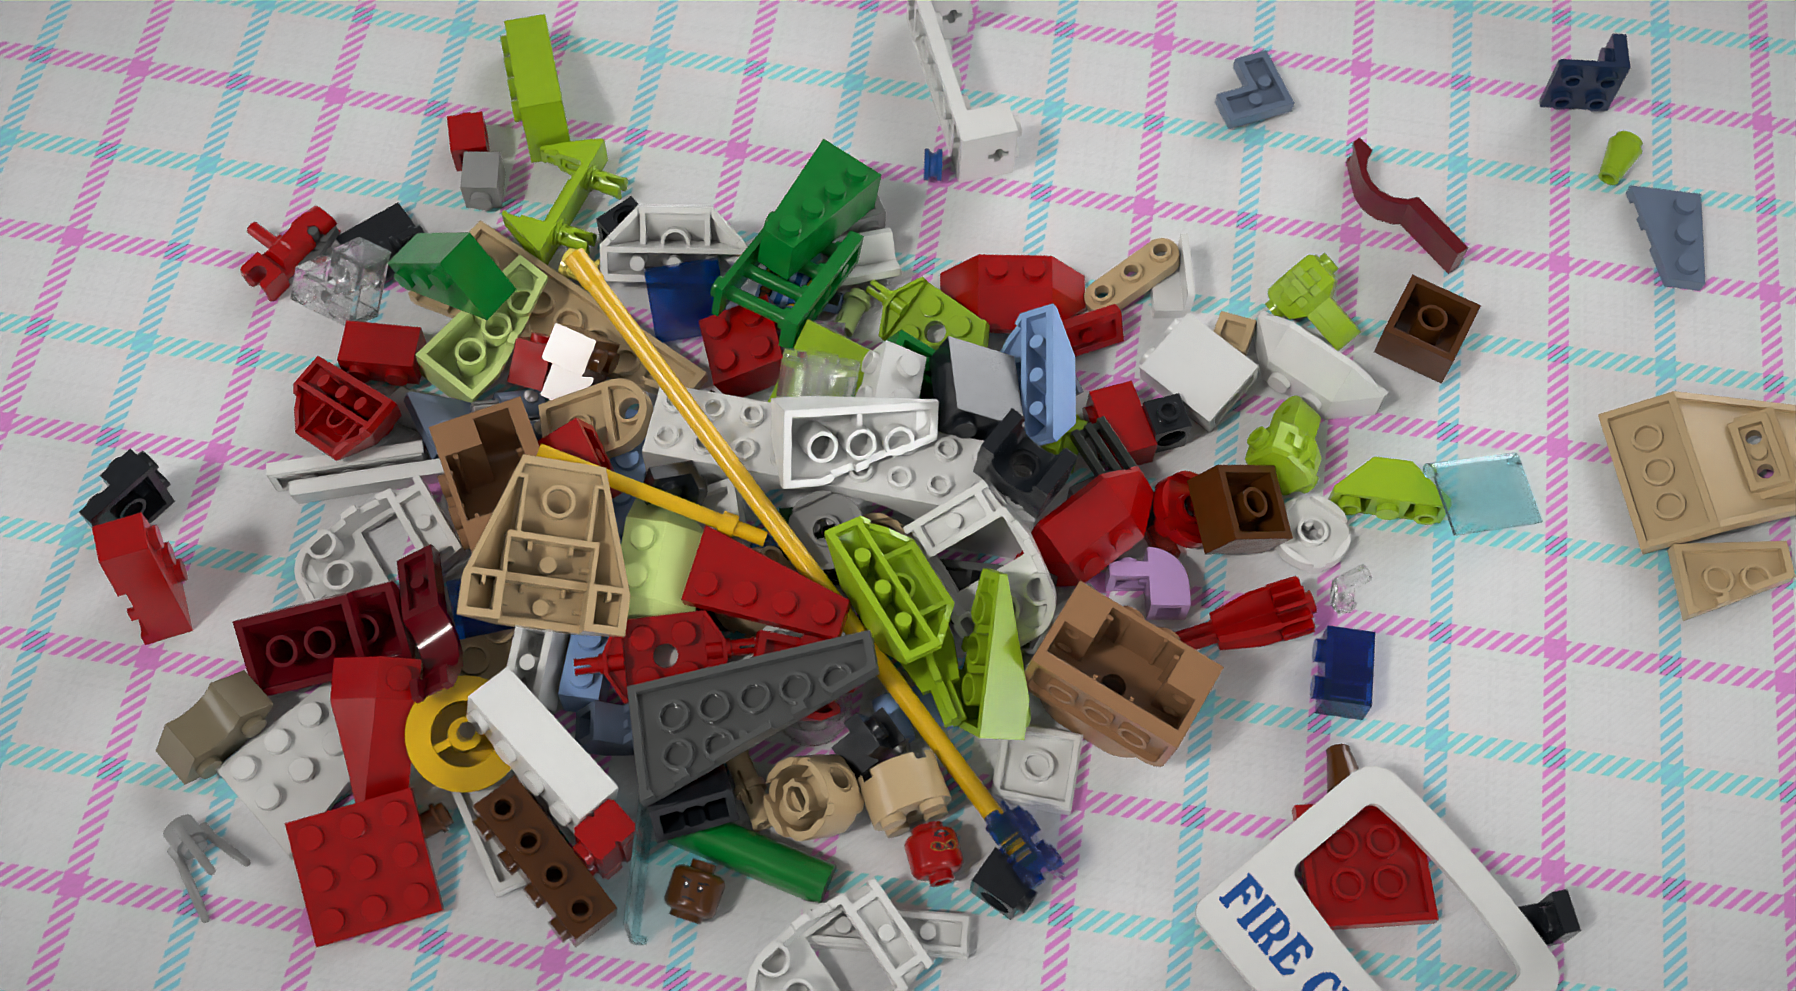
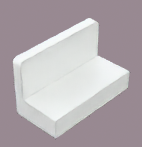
M889 227L858 233L864 236L859 261L841 286L902 274L901 267L895 257L893 235ZM847 235L838 237L833 243L836 241L842 242ZM821 254L822 263L825 264L829 257Z
M1180 234L1177 245L1180 254V264L1177 270L1150 289L1153 318H1183L1188 312H1191L1195 299V286L1188 234ZM1159 252L1155 255L1163 256L1166 252Z

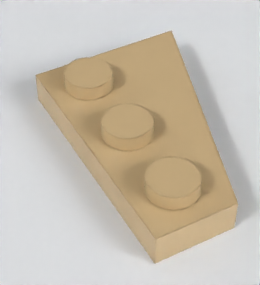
M1787 541L1672 544L1667 550L1683 621L1789 583L1795 577Z

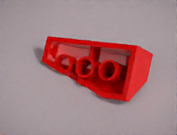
M373 656L334 658L330 703L355 803L409 788L411 760L405 744V727L410 710L415 703L411 699L409 681L415 678L420 679L422 659Z

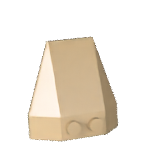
M523 454L462 572L456 614L493 624L572 635L625 637L630 590L606 467Z

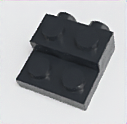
M129 449L121 457L114 459L107 469L99 475L108 487L101 493L92 496L79 513L91 528L138 513H142L150 524L171 506L175 500L167 490L171 484L157 470L159 466L143 450L136 454L133 450Z

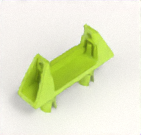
M602 138L541 146L542 162L556 165L561 171L572 177L567 180L544 221L524 215L517 217L503 210L501 214L504 225L524 250L546 265L549 264L557 248L561 245L574 249L583 248L590 255L589 246L595 247L597 235L593 232L572 227L571 224L593 189L621 200V190H627L628 179L602 171L608 162L605 140Z

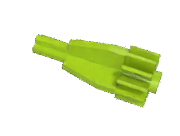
M948 625L942 648L906 665L900 662L923 696L928 693L932 694L946 728L952 725L954 727L959 726L961 721L967 719L953 684L961 680L955 640Z

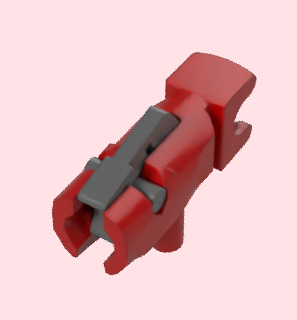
M316 205L296 218L283 236L279 234L276 237L259 223L252 222L247 228V233L268 248V250L262 255L256 252L244 263L240 269L241 275L251 287H255L260 283V287L267 295V299L273 302L291 286L288 280L301 268H315L327 249L331 247L337 236L341 233V230L337 228V222L333 217Z

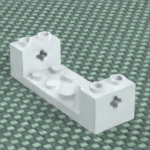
M907 0L906 19L958 182L963 183L1013 173L1014 160L1019 157L1017 137L1022 136L1019 116H1013L1009 102L971 109L968 96L962 95L960 91L962 80L959 68L953 67L951 63L953 54L949 39L967 36L968 21L973 20L970 0Z

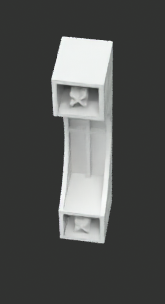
M659 388L642 449L646 474L649 467L692 460L699 475L705 478L707 485L727 479L726 474L663 390ZM686 388L763 491L783 489L780 484L771 440V403ZM937 433V440L896 457L887 456L868 464L869 467L858 472L853 470L835 477V481L826 485L788 489L831 491L888 507L916 520L983 480L973 472L980 447L984 441ZM1024 465L1012 467L1013 471L1021 477L1032 475L1031 471ZM1000 493L1027 524L1031 532L1035 518L1025 512L1022 506L1015 504L1009 497ZM1003 516L950 546V548L1014 559L1022 551Z

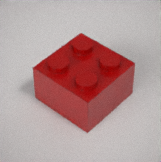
M767 294L758 297L775 305ZM740 305L722 311L719 316L712 315L699 320L713 384L722 394L743 398L776 385L792 352L779 346L781 329L777 327L778 323Z

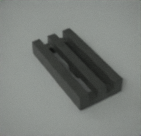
M1104 416L1098 418L1096 423L1091 424L1090 422L1084 425L1082 430L1076 429L1070 434L1071 441L1095 477L1106 473V471L1085 441L1088 437L1111 471L1122 470L1098 432L1101 433L1125 470L1137 466Z

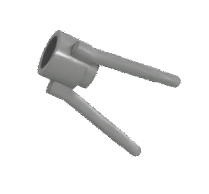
M182 815L165 828L163 836L171 846L167 853L174 860L202 923H207L210 920L184 857L186 859L195 858L207 874H215L214 866L203 852L208 845L206 840H209L243 866H249L251 862L235 847L217 835L206 822L198 824L192 815Z

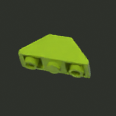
M1376 456L1337 483L1328 500L1340 507L1345 515L1362 513L1376 515V517L1383 520L1409 519L1422 525L1441 523L1450 508V499L1413 461Z

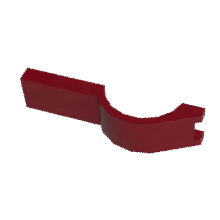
M1361 138L1355 140L1352 144V155L1347 158L1346 165L1354 198L1361 209L1376 220L1389 224H1400L1448 274L1457 269L1468 247L1419 197L1404 199L1393 197L1381 191L1371 181L1367 171L1368 159L1373 150Z
M432 544L397 560L403 622L418 646L423 664L422 680L415 678L409 681L411 699L417 704L438 691L454 687L463 668V651L460 638L447 612L440 552Z

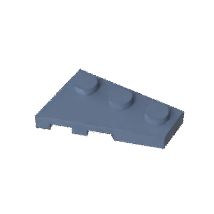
M1630 185L1626 191V196L1629 203H1634L1639 215L1636 220L1640 230H1645L1650 241L1651 248L1649 251L1664 287L1700 291L1705 285L1701 194Z

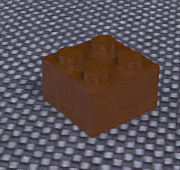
M1412 274L1377 343L1374 353L1442 384L1481 305Z
M1216 465L1187 480L1205 555L1263 553L1293 539L1274 465Z

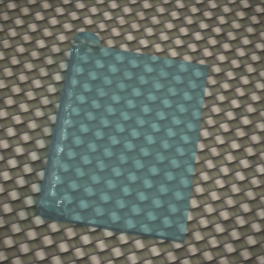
M1515 452L1426 463L1423 466L1424 476L1426 478H1434L1453 536L1543 522L1520 457Z
M638 799L623 922L629 942L634 945L647 944V937L640 935L653 829L651 819L647 815L646 808L641 805L640 799Z

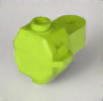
M1325 252L1321 256L1307 255L1268 289L1269 300L1265 305L1274 316H1285L1291 320L1308 318L1337 351H1340L1359 335L1361 330L1333 299L1338 283L1334 273L1339 268Z
M1298 395L1286 399L1276 409L1269 427H1258L1249 435L1247 439L1249 448L1245 456L1246 464L1274 465L1283 496L1294 492H1301L1303 494L1310 492L1318 482L1317 472L1322 460L1315 441L1321 416Z

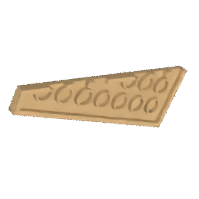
M481 220L469 231L501 271L516 257L521 255L548 276V281L519 338L530 337L531 332L551 335L555 323L582 327L620 344L617 352L620 355L618 365L614 372L608 374L607 377L630 380L642 390L658 395L660 386L590 293ZM413 291L408 293L410 300L414 304L447 317L454 318L461 311ZM643 330L686 388L699 390L708 381L706 371Z

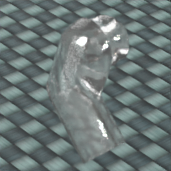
M1360 564L1334 578L1331 582L1329 602L1333 610L1338 614L1351 613L1357 607V602H1354L1355 589L1372 580L1371 572L1367 566Z

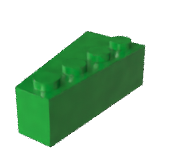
M823 139L764 226L757 261L786 280L791 278L875 207L882 175Z

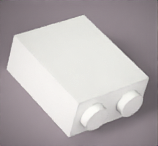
M1188 312L1181 321L1175 319L1168 326L1163 335L1165 339L1157 348L1152 346L1144 353L1139 362L1141 365L1140 377L1141 380L1163 397L1180 393L1188 416L1210 433L1256 381L1259 366Z

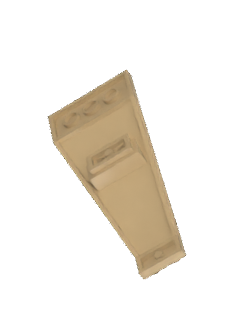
M1672 391L1598 414L1642 554L1665 549L1672 544H1682L1721 532L1796 515V405ZM1751 436L1762 438L1757 444H1749L1747 442ZM1765 469L1774 472L1769 478H1761L1759 473Z

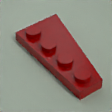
M705 525L681 598L684 605L824 639L842 636L851 607L849 599Z

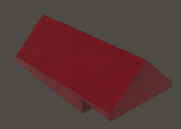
M394 581L253 615L232 622L247 673L267 696L332 681L334 658L373 656L415 658L416 642L403 622L400 589Z

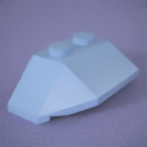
M1052 303L1020 313L1015 322L1017 326L1008 336L1000 351L1015 358L1021 404L1025 418L1024 430L1038 446L1058 441L1076 424L1075 355L1058 309Z

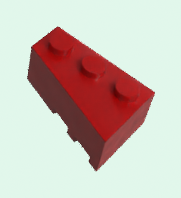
M142 513L93 526L92 531L99 564L117 596L126 594L133 607L127 608V614L131 621L139 619L140 634L144 644L148 645L193 631L182 583L188 580L187 571L183 560L175 558L170 542H163L158 526H151Z

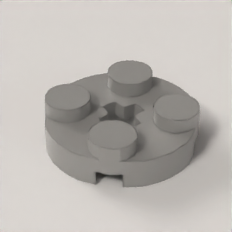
M824 490L813 492L796 503L792 509L793 513L789 518L788 525L823 571H836L826 540L824 538L817 539L816 533L821 531L820 523L826 521L829 526H837L860 515L863 516V514L852 500L841 494Z

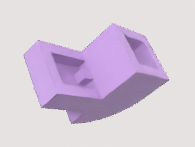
M1147 547L1143 561L1124 557L1113 561L1107 567L1105 591H1144L1146 620L1186 619L1191 606L1189 578L1181 562L1169 552L1159 548Z

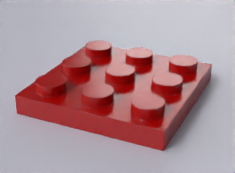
M413 787L285 823L316 948L444 910Z
M1314 804L1294 805L1292 808L1293 822ZM1376 806L1364 807L1300 861L1304 892L1331 930L1435 924L1439 920L1427 854Z

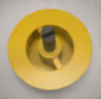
M467 675L458 676L454 687L438 691L426 697L424 701L418 704L414 703L410 710L405 727V744L408 756L419 774L428 782L441 789L459 793L479 791L492 786L512 769L501 760L493 744L485 734L481 735L476 732L474 724L468 722L466 717L468 714V696L489 680Z

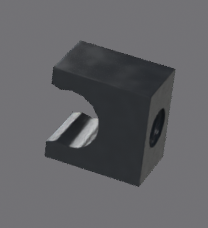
M1011 408L982 443L973 472L983 480L988 478L1000 493L1009 497L1015 504L1022 506L1025 512L1037 520L1066 484L1078 456L1067 448H1064L1058 455H1054L1038 446L1023 429L1024 416L1014 408ZM1024 465L1031 471L1032 475L1021 477L1013 471L1012 467Z

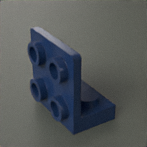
M1612 33L1606 47L1600 49L1598 61L1558 60L1539 99L1540 107L1557 110L1608 111L1631 68L1627 35Z

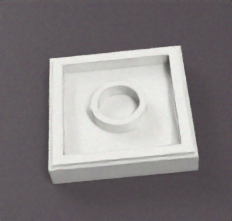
M1029 725L1026 728L1025 740L1000 739L991 788L993 798L996 802L1070 816L1083 735Z

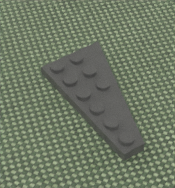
M862 631L627 686L641 805L647 808L879 675L871 631Z

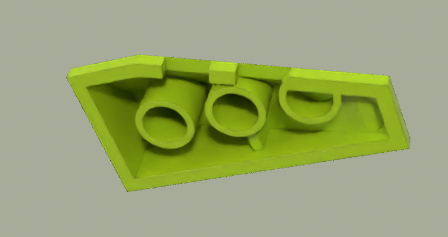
M982 568L971 609V617L975 623L974 629L969 636H964L961 649L963 652H966L963 669H959L961 680L953 683L967 715V719L961 721V725L958 727L978 738L1025 740L1026 728L1031 721L1030 699L1008 575L991 568Z

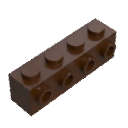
M515 775L473 805L476 817L472 821L474 828L485 842L493 839L502 851L497 855L498 859L510 875L518 872L527 883L522 888L525 895L536 909L542 905L546 908L553 918L548 924L562 943L569 939L576 948L617 916V906Z

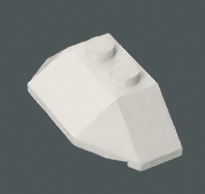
M638 204L600 243V271L605 281L714 283L718 276H725L748 245L713 206Z
M1263 310L1258 315L1253 335L1254 346L1261 377L1274 391L1284 393L1288 397L1300 396L1323 420L1375 415L1378 412L1388 392L1382 386L1376 385L1373 378L1356 362L1293 321L1279 316H1272Z

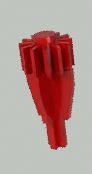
M1292 576L1267 584L1265 587L1248 591L1210 612L1211 620L1185 628L1175 633L1179 636L1181 642L1195 650L1216 643L1220 651L1262 647L1283 641V639L1285 642L1314 633V628L1316 627L1312 618L1314 617L1313 614L1317 613V608L1311 591H1305L1304 587L1301 586L1299 577Z

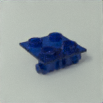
M1003 800L1001 804L1006 810L1004 813L1000 814L998 810H995L984 818L987 823L986 831L998 846L1003 844L999 849L1001 853L1010 851L1022 841L1026 843L1007 858L1009 864L1022 858L1012 867L1023 885L1029 884L1031 889L1037 888L1045 882L1046 879L1042 874L1047 870L1062 880L1066 878L1060 869L1065 862L1051 843L1048 844L1044 839L1040 841L1036 833L1041 828L1027 809L1024 810L1020 804L1014 807Z

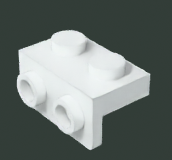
M886 340L874 350L868 351L861 366V370L864 372L863 382L855 397L919 399L927 357Z

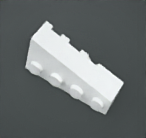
M506 667L468 696V714L466 715L468 722L474 724L476 732L481 735L485 734L493 744L501 760L512 768L572 846L577 843L574 836V827L587 816L594 817V810L607 799L615 801L619 787L509 667Z

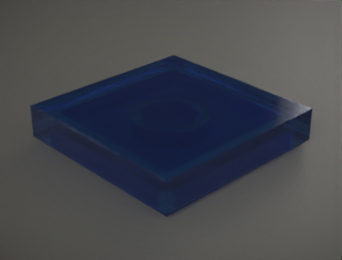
M718 258L644 269L655 338L661 342H669L702 336L699 320L714 315L711 314L714 297L710 296V292L716 278L720 276Z

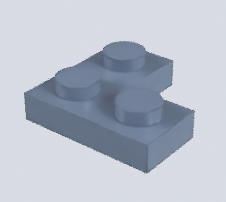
M1267 50L1235 58L1233 69L1243 87L1219 93L1215 100V104L1228 129L1292 111L1294 101Z

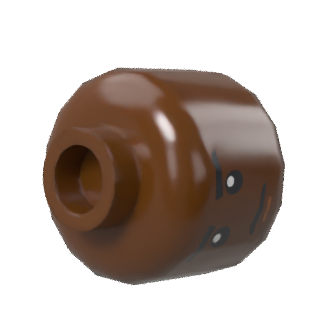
M693 858L690 866L685 864L675 866L664 895L665 903L671 907L670 915L697 924H701L703 918L710 919L715 916L725 888L724 880L714 874L715 865Z

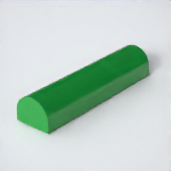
M733 822L667 840L673 846L809 902L822 903L836 871L835 864Z

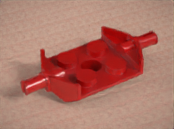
M706 610L627 619L625 637H609L603 653H599L596 657L574 658V666L591 665L590 667L575 668V676L593 673L604 674L625 704L629 703L627 686L725 664L728 659H732V656L753 654L754 646L739 647L755 645V638L735 640L725 638ZM670 644L677 650L678 659L672 666L662 667L654 660V651L659 645Z

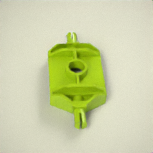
M923 276L894 291L888 290L875 279L870 284L880 293L869 285L867 286L866 293L880 301L883 306L878 335L883 341H886L902 329L935 350L939 348L948 336L987 348L990 328L987 321L980 319L930 284ZM934 325H943L946 328L945 337L937 343L928 341V330Z

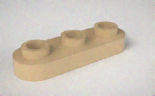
M1167 238L1154 239L1091 283L1084 294L1088 312L1112 304H1116L1122 310L1174 273L1180 264V254L1176 243ZM1159 252H1166L1163 256L1155 255ZM1130 272H1136V273H1137V274H1136L1135 276H1133V277H1128V276H1126V275H1127L1128 273H1130ZM1100 293H1108L1104 298L1097 297Z

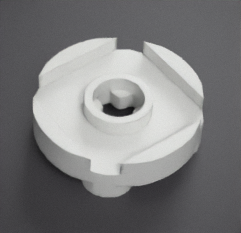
M1311 496L1310 499L1298 500L1299 497L1284 504L1293 539L1273 549L1291 566L1305 570L1310 574H1319L1324 569L1336 565L1347 551L1351 541V532L1349 533L1346 524L1348 520L1342 509L1326 498ZM1312 527L1318 530L1316 536L1319 540L1307 539L1304 537L1301 529L1309 530Z

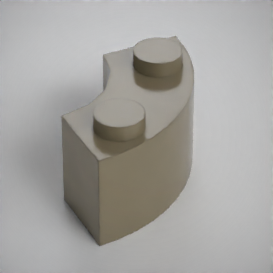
M245 670L210 683L204 695L193 707L180 717L165 724L156 752L184 785L200 777L208 779L217 773L215 769L241 748L249 738L255 737L264 730L267 725L265 718L274 703Z

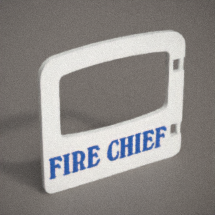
M1366 766L1351 773L1203 897L1195 908V919L1200 927L1253 991H1383L1334 934L1311 903L1294 875L1295 867L1300 861L1364 807L1373 805L1395 822L1427 854L1498 939L1517 969L1516 978L1502 991H1556L1560 974L1555 956L1506 891L1460 838L1414 791L1392 771L1379 766Z

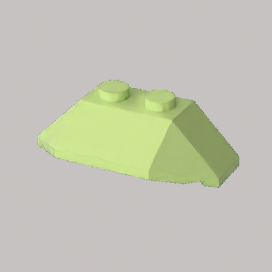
M638 498L635 499L626 516L621 542L630 590L627 619L696 611V607L684 605L681 598L703 535V528L695 520L654 504L646 505L644 500Z

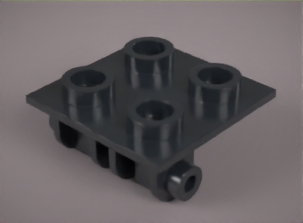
M397 202L338 235L336 240L370 288L374 289L394 277L395 272L387 263L417 233L425 232L420 225L415 226Z

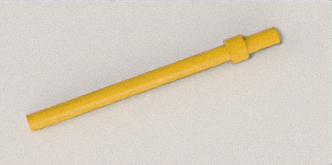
M544 444L540 445L536 455L537 457L598 466ZM606 469L610 488L716 528L718 532L730 538L734 535L763 547L768 531L739 521L740 516L727 511L721 514Z

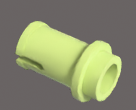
M852 288L850 292L844 294L843 299L845 302L836 319L831 324L833 330L840 335L852 337L863 313L871 308L869 303L871 297L868 293L858 288Z

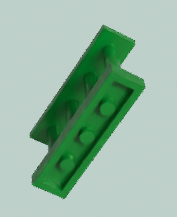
M771 211L768 214L764 226L766 225L774 211ZM762 229L725 276L720 275L716 278L710 292V296L714 297L711 314L719 316L730 301L778 323L777 327L781 329L779 346L792 351L807 319L812 321L817 319L857 265L863 243V235L851 230L842 242H832L820 252L829 257L825 264L821 262L817 265L810 261L798 271L812 278L809 286L804 284L800 287L758 267L760 265L757 260ZM750 279L794 300L795 304L792 308L786 307L782 309L740 288Z

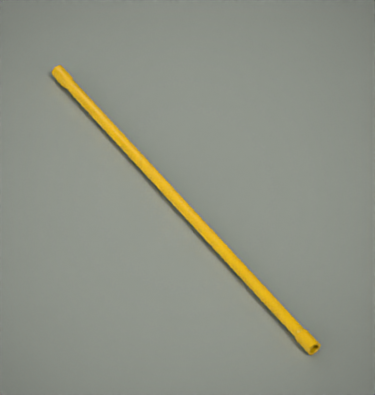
M580 248L568 255L564 263L582 287L592 295L797 571L806 578L841 595L606 283L603 274L586 251ZM850 607L843 630L845 635L867 631ZM874 641L880 673L877 675L878 679L997 836L999 844L1008 856L1027 868L1040 857L1021 830L1011 822L887 655L880 651Z

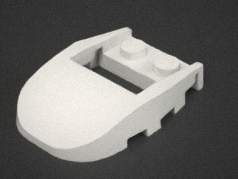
M419 475L412 478L415 484L404 490L394 493L389 488L376 494V499L358 508L352 505L340 513L342 519L328 530L320 529L306 541L297 555L294 573L298 587L307 602L389 582V578L364 534L395 514L416 550L432 544L440 552L443 577L468 554L466 550L464 551L460 540L429 490V486Z
M987 478L904 526L903 529L906 535L912 532L916 544L955 602L950 619L955 624L953 628L963 639L964 636H969L974 629L975 623L971 617V609L979 580L959 591L937 554L1003 516L1024 552L1020 557L996 570L1008 575L1021 647L1040 636L1050 625L1056 609V590L1027 524Z
M873 878L867 881L865 886L847 895L843 893L792 921L791 925L777 939L772 940L756 956L748 971L747 991H840L805 938L843 911L892 982L881 991H906L908 985L923 970H928L934 963L878 881Z

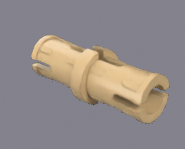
M746 750L725 763L736 786L734 794L737 800L743 802L753 830L763 831L772 827L764 808V794H766L767 784L763 777L758 776L749 756V751Z

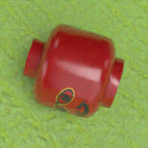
M931 821L914 827L911 830V836L904 844L913 877L920 881H929L931 887L943 886L954 881L953 874L959 871L964 864L956 832L951 827L943 826L942 821Z

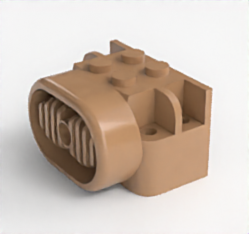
M521 396L429 427L444 474L438 475L437 478L443 495L447 500L448 510L464 551L471 549L473 553L522 455L536 456L539 450V444Z
M1079 581L1025 671L1028 691L1040 699L1046 712L1063 727L1073 733L1082 734L1083 739L1108 754L1124 758L1136 757L1149 765L1162 767L1178 749L1224 667L1181 642L1179 636L1172 630L1165 627L1158 628L1146 621L1137 609L1130 606H1121Z

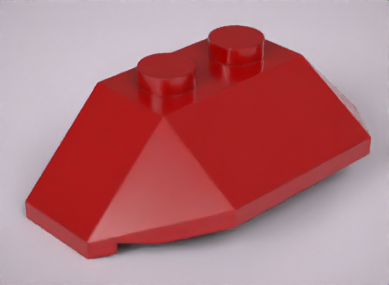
M978 254L940 273V291L980 319L986 320L990 325L989 333H1012L1017 326L1015 322L1020 313L1052 303L1057 307L1061 320L1080 315L1086 308L1084 299L1085 276L1053 256Z
M317 356L293 383V394L296 395L294 406L295 433L335 461L377 445L383 437L392 431L394 424L402 416L398 405L393 400L320 356Z
M1138 466L1130 467L1128 470H1116L1100 474L1036 523L1031 534L1049 573L1058 576L1056 587L1077 586L1079 581L1086 583L1144 538L1154 492ZM1023 550L1021 551V553H1018L1014 559L1023 555Z

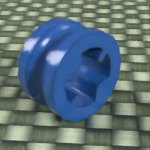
M925 148L924 181H928L930 177H935L937 181L942 180V149H938L937 152L933 153L930 152L929 148Z

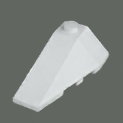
M834 396L771 398V440L781 487L788 489L823 486L835 481V477L853 470L858 472L869 467L868 464L887 456L896 457L937 440L939 401L936 399Z

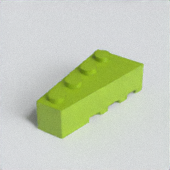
M545 14L504 21L506 35L500 36L507 78H510L507 79L511 100H515L511 101L515 123L522 122L531 163L542 161L540 154L541 146L570 142Z

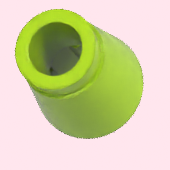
M1619 131L1615 136L1609 138L1598 174L1602 182L1609 185L1618 184L1619 180L1641 156L1643 142L1637 135L1628 131Z

